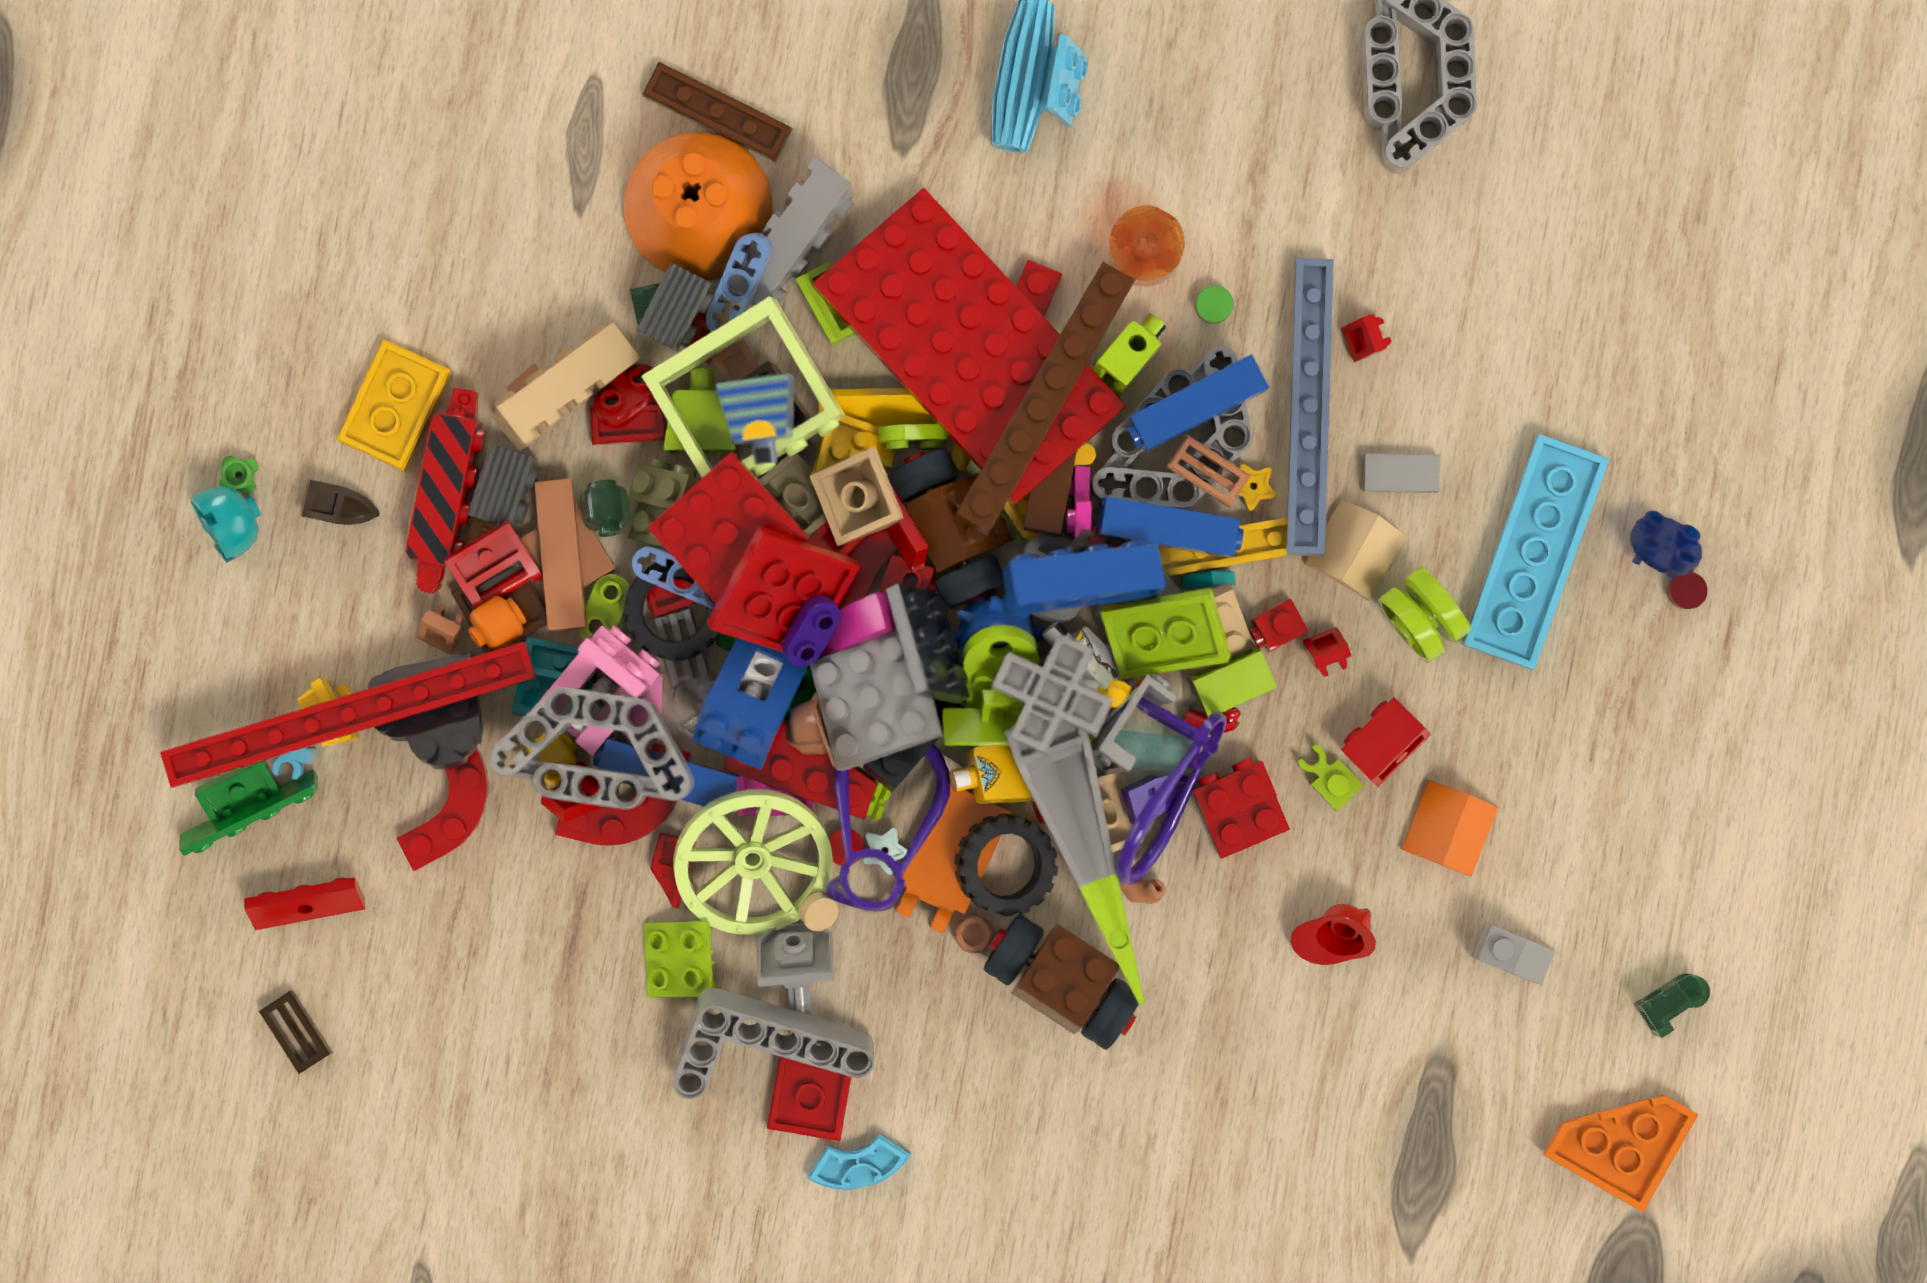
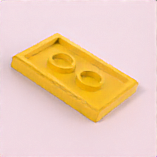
M383 339L336 440L406 472L452 374V370Z

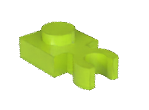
M1313 744L1311 749L1318 756L1317 762L1314 765H1308L1305 760L1299 758L1297 764L1302 770L1314 773L1317 776L1310 785L1335 811H1338L1364 785L1339 759L1336 758L1329 765L1326 762L1325 751L1320 746Z

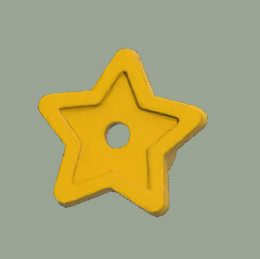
M1246 464L1240 465L1241 470L1251 475L1238 496L1244 499L1248 511H1253L1260 500L1275 499L1277 497L1269 485L1272 473L1270 467L1254 471ZM1251 483L1257 484L1255 490L1250 488Z

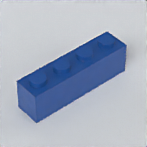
M1144 540L1129 541L1124 543L1121 548L1109 549L1108 545L1105 544L1088 547L1086 552L1072 553L1071 549H1060L1049 553L1047 557L1035 558V555L1032 553L1021 554L1013 557L1012 561H1009L1002 571L1010 616L1154 598L1166 587L1158 544L1145 545Z

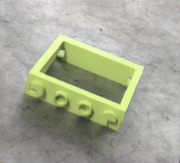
M772 297L766 298L642 375L702 478L713 468L664 386L769 321H772L824 411L794 428L791 438L775 440L777 458L784 453H787L790 457L802 451L808 446L805 440L817 433L821 437L831 433L833 429L840 426L838 420L846 416L778 301ZM753 454L742 460L756 476H760L776 466L775 463L755 465Z

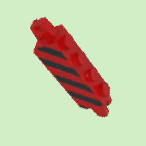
M454 388L446 413H439L431 418L405 549L411 560L419 562L416 573L418 578L415 584L418 586L417 589L428 594L438 593V590H441L440 587L443 586L441 582L444 581L447 567L444 563V558L465 546V541L460 539L462 525H468L470 516L467 514L471 503H467L469 490L470 488L475 489L479 475V467L474 466L477 451H483L486 440V430L481 429L482 423L478 421L479 393L472 390Z

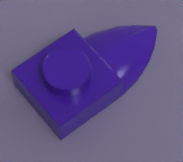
M1170 774L1159 777L1149 775L1121 789L1129 823L1134 824L1146 803ZM1182 775L1157 816L1171 809L1188 776Z

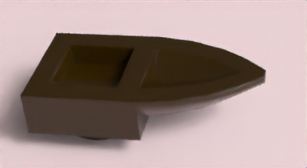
M308 479L300 512L302 517L341 525H354L370 521L380 514L369 499L345 486Z

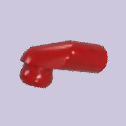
M1236 707L1222 712V714L1227 716L1224 733L1234 731L1240 724L1238 719L1241 712ZM1190 708L1184 721L1196 728H1201L1208 717L1206 714Z

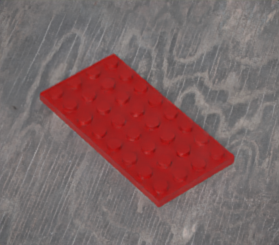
M924 187L812 284L815 291L980 470H982L1060 336L1057 330ZM1088 364L1011 494L1009 502L1014 507L1076 450L1078 451L1125 409L1126 405Z

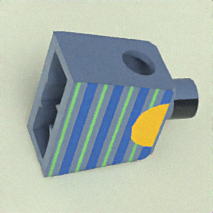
M786 373L716 383L734 444L739 445L752 443L755 465L778 462L775 440L791 438L793 435L794 375Z

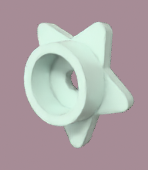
M892 827L883 835L871 832L865 834L870 849L881 850L883 847H887L889 849L887 854L895 861L904 858L908 850L898 843V830L896 827ZM876 858L863 859V864H879L887 875H892L891 869L883 861Z

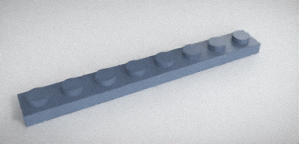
M1296 258L1286 542V555L1324 557L1334 259Z

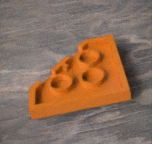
M1664 1094L1560 1122L1542 1155L1639 1211L1644 1212L1699 1114Z

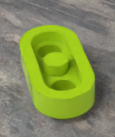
M903 424L877 428L878 443L886 444V450L909 449V443H918L920 450L941 448V441L948 440V434L939 424Z
M608 574L602 576L595 583L585 606L587 628L578 629L584 641L594 636L590 629V625L594 620H600L603 626L609 629L614 625L619 628L624 616L626 594L629 587H631L623 577L616 574ZM609 586H615L618 589V596L613 600H609L605 596V590Z

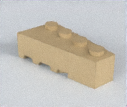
M614 322L606 328L601 323L583 336L587 342L576 350L569 346L554 358L557 364L546 372L540 368L524 381L527 386L516 394L511 390L494 403L497 408L491 417L519 452L641 359Z

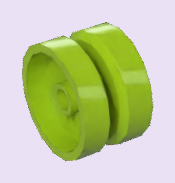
M1421 566L1404 578L1409 596L1403 590L1393 587L1378 598V602L1400 637L1426 663H1430L1445 651L1444 643L1439 633L1448 641L1457 642L1471 631V627L1449 593L1435 577Z

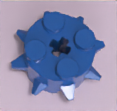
M1003 595L1004 600L995 596L985 601V596H982L967 604L963 611L958 610L957 615L960 617L959 630L953 632L957 639L958 648H960L961 666L964 667L963 649L965 644L975 633L984 628L996 625L1015 626L1028 632L1036 642L1044 639L1042 633L1046 628L1034 625L1031 613L1010 616L1007 595ZM998 641L993 643L991 646L996 648H1002L1007 646L1009 643L1005 641Z

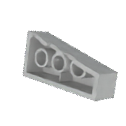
M816 156L813 157L807 166L813 171L806 182L801 180L799 183L796 182L787 194L788 198L785 201V205L788 207L784 212L778 210L774 213L762 232L771 243L772 254L751 302L754 306L768 297L776 299L780 304L787 293L783 289L791 277L795 279L802 275L809 264L806 260L807 256L814 247L820 250L832 234L828 230L836 218L842 221L854 205V202L851 201V198L854 196L851 183ZM756 241L748 249L749 257L746 263L742 265L738 263V267L748 268L754 257L761 256L762 252L757 250L758 243ZM748 268L755 273V269ZM734 274L729 282L730 288L739 295H744L748 290L747 279L740 274Z

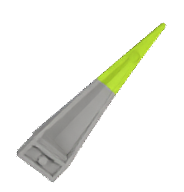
M1062 721L1046 755L1011 740L1010 735L1014 727L1005 730L1004 732L1017 768L1137 1002L1143 1006L1145 1002L1119 880L1115 872L1116 866L1088 734Z

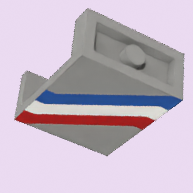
M1151 674L1150 676L1143 675L1124 680V683L1130 686V692L1126 701L1122 702L1118 707L1110 708L1097 737L1095 736L1094 743L1091 745L1095 767L1104 774L1128 772L1137 760L1136 757L1117 745L1113 740L1141 697L1159 706L1173 703L1177 698V695L1168 690L1170 685L1161 677Z

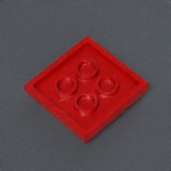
M734 451L729 453L647 527L715 604L718 603L759 527L803 542L809 537Z
M759 527L707 623L711 630L783 652V639L803 605L815 596L824 595L830 597L838 607L860 566L855 559Z

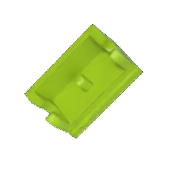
M827 262L795 279L832 348H835L857 335L812 287L813 282L834 265Z
M1254 645L1255 648L1230 658L1227 663L1214 665L1189 677L1207 717L1215 711L1222 713L1277 688L1263 652L1256 645Z

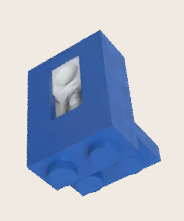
M737 638L703 704L692 740L709 749H714L732 757L743 764L761 770L808 665L803 667L795 666L789 662L783 652Z

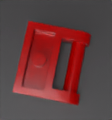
M509 520L444 558V563L474 609L492 597L500 596L503 598L531 580L536 582L543 578L542 570ZM520 560L524 568L484 592L480 593L478 591L477 585Z

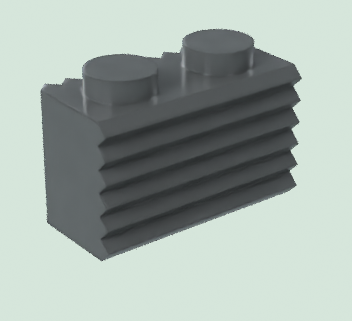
M670 262L637 328V332L678 352L681 345L686 348L689 347L697 331V327L691 324L698 311L702 314L706 313L715 295L708 291L711 283Z
M490 443L467 515L496 525H501L509 520L514 529L517 523L522 525L529 508V503L524 502L528 488H535L534 482L538 481L540 475V468L536 467L537 459Z

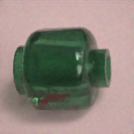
M608 479L592 482L587 485V490L580 496L584 526L588 530L598 531L599 537L616 536L621 533L620 528L626 526L631 521L632 516L627 490L623 486L617 485L615 480Z

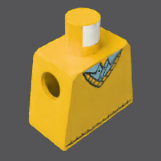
M1009 745L977 746L965 752L967 767L950 770V782L954 792L973 788L977 804L1034 801L1017 768Z

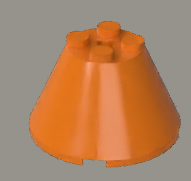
M709 132L678 134L652 147L634 167L624 195L626 226L639 252L652 265L663 272H666L671 262L704 280L722 277L736 242L742 236L750 233L762 234L772 214L770 186L757 160L735 141ZM699 196L700 199L693 202L691 198ZM752 244L745 245V249L748 250Z

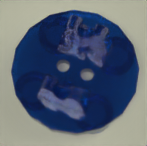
M1648 511L1643 518L1637 520L1630 532V544L1634 549V553H1636L1632 563L1640 565L1643 561L1653 569L1667 574V577L1674 579L1677 575H1687L1697 568L1702 559V547L1699 543L1701 534L1691 525H1682L1671 518L1664 517L1657 511Z

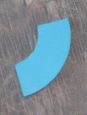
M880 1133L869 1144L856 1150H840L827 1145L807 1178L817 1184L833 1189L852 1190L877 1184L890 1177L907 1161L911 1153Z

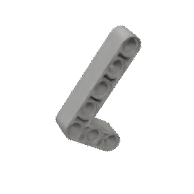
M710 988L701 993L675 1060L673 1087L674 1091L684 1099H695L701 1096L707 1088L724 1040L856 1078L866 1076L874 1068V1043L872 1037L863 1030L723 989ZM711 1009H717L721 1011V1013L714 1015L709 1014L706 1011ZM754 1020L757 1023L753 1025H746L743 1023V1021ZM784 1030L793 1032L791 1035L779 1034L780 1031ZM699 1041H705L709 1043V1045L699 1046L695 1043ZM817 1041L828 1042V1044L824 1046H819L814 1043ZM860 1051L864 1054L860 1056H853L850 1053ZM686 1073H694V1074H696L697 1076H696V1077H686V1076H684V1074H686Z

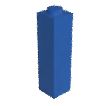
M1251 354L1131 415L1128 419L1131 426L1127 427L1126 430L1134 446L1137 448L1142 445L1146 453L1266 392L1269 386Z
M1104 497L1101 498L1095 536L1124 541L1144 540L1145 544L1157 543L1160 547L1228 558L1234 556L1235 550L1239 551L1241 549L1244 532L1242 528H1239L1240 519Z
M607 738L605 745H602L594 755L593 765L599 769L649 776L633 744ZM648 749L650 756L656 760H661L665 756L663 753ZM673 759L666 765L658 766L657 770L659 773L662 770H667L671 777V781L667 783L669 790L677 789L680 793V784L684 782L682 776L675 777L669 768L676 765L675 760ZM685 760L694 776L695 783L692 792L680 800L704 807L721 796L736 792L740 779L739 775ZM629 780L623 781V783L636 787V785Z

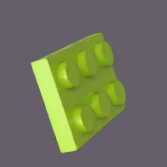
M1212 588L1103 606L1100 612L1121 679L1227 663L1231 657Z

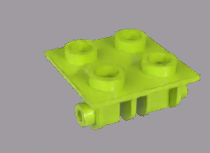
M710 921L643 923L648 998L699 997L705 990L716 987V983H713L712 965L715 964V960H712L711 956L714 953V949H711L710 931H713V927H710Z

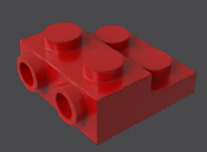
M1252 757L1231 765L1232 773L1219 777L1218 772H1214L1198 779L1199 787L1194 788L1192 791L1221 859L1290 830L1263 761L1254 763Z

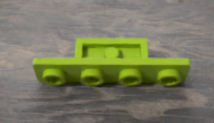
M994 689L983 690L980 708H946L943 710V743L946 746L1009 745L1004 731L1015 727L1025 704ZM1087 733L1092 745L1095 741V736Z

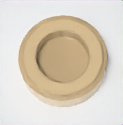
M817 892L809 895L802 902L799 908V917L808 929L822 931L829 928L836 921L839 910L836 902L824 892Z

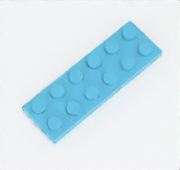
M1541 434L1536 435L1469 622L1471 631L1464 636L1463 646L1521 667L1535 670L1609 462L1608 458Z

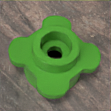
M233 456L225 457L221 462L223 468L221 470L222 479L219 481V486H228L242 491L246 495L254 493L257 487L254 482L255 472L259 469L258 462L253 458H248L244 461L235 459ZM237 472L242 473V477L240 479L236 478Z

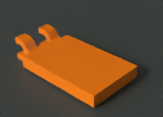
M950 784V798L941 818L903 873L904 886L907 888L896 912L910 918L917 900L920 899L938 908L930 928L944 934L954 910L965 914L971 902L962 892V886L957 882L955 875L957 871L955 855L959 854L961 847L958 845L962 837H967L970 833L968 829L972 825L983 822V818L991 815L995 817L999 816V814L1011 815L1012 812L993 803L977 804L974 794L965 790L954 792ZM1001 835L990 840L981 851L978 860V876L980 880Z

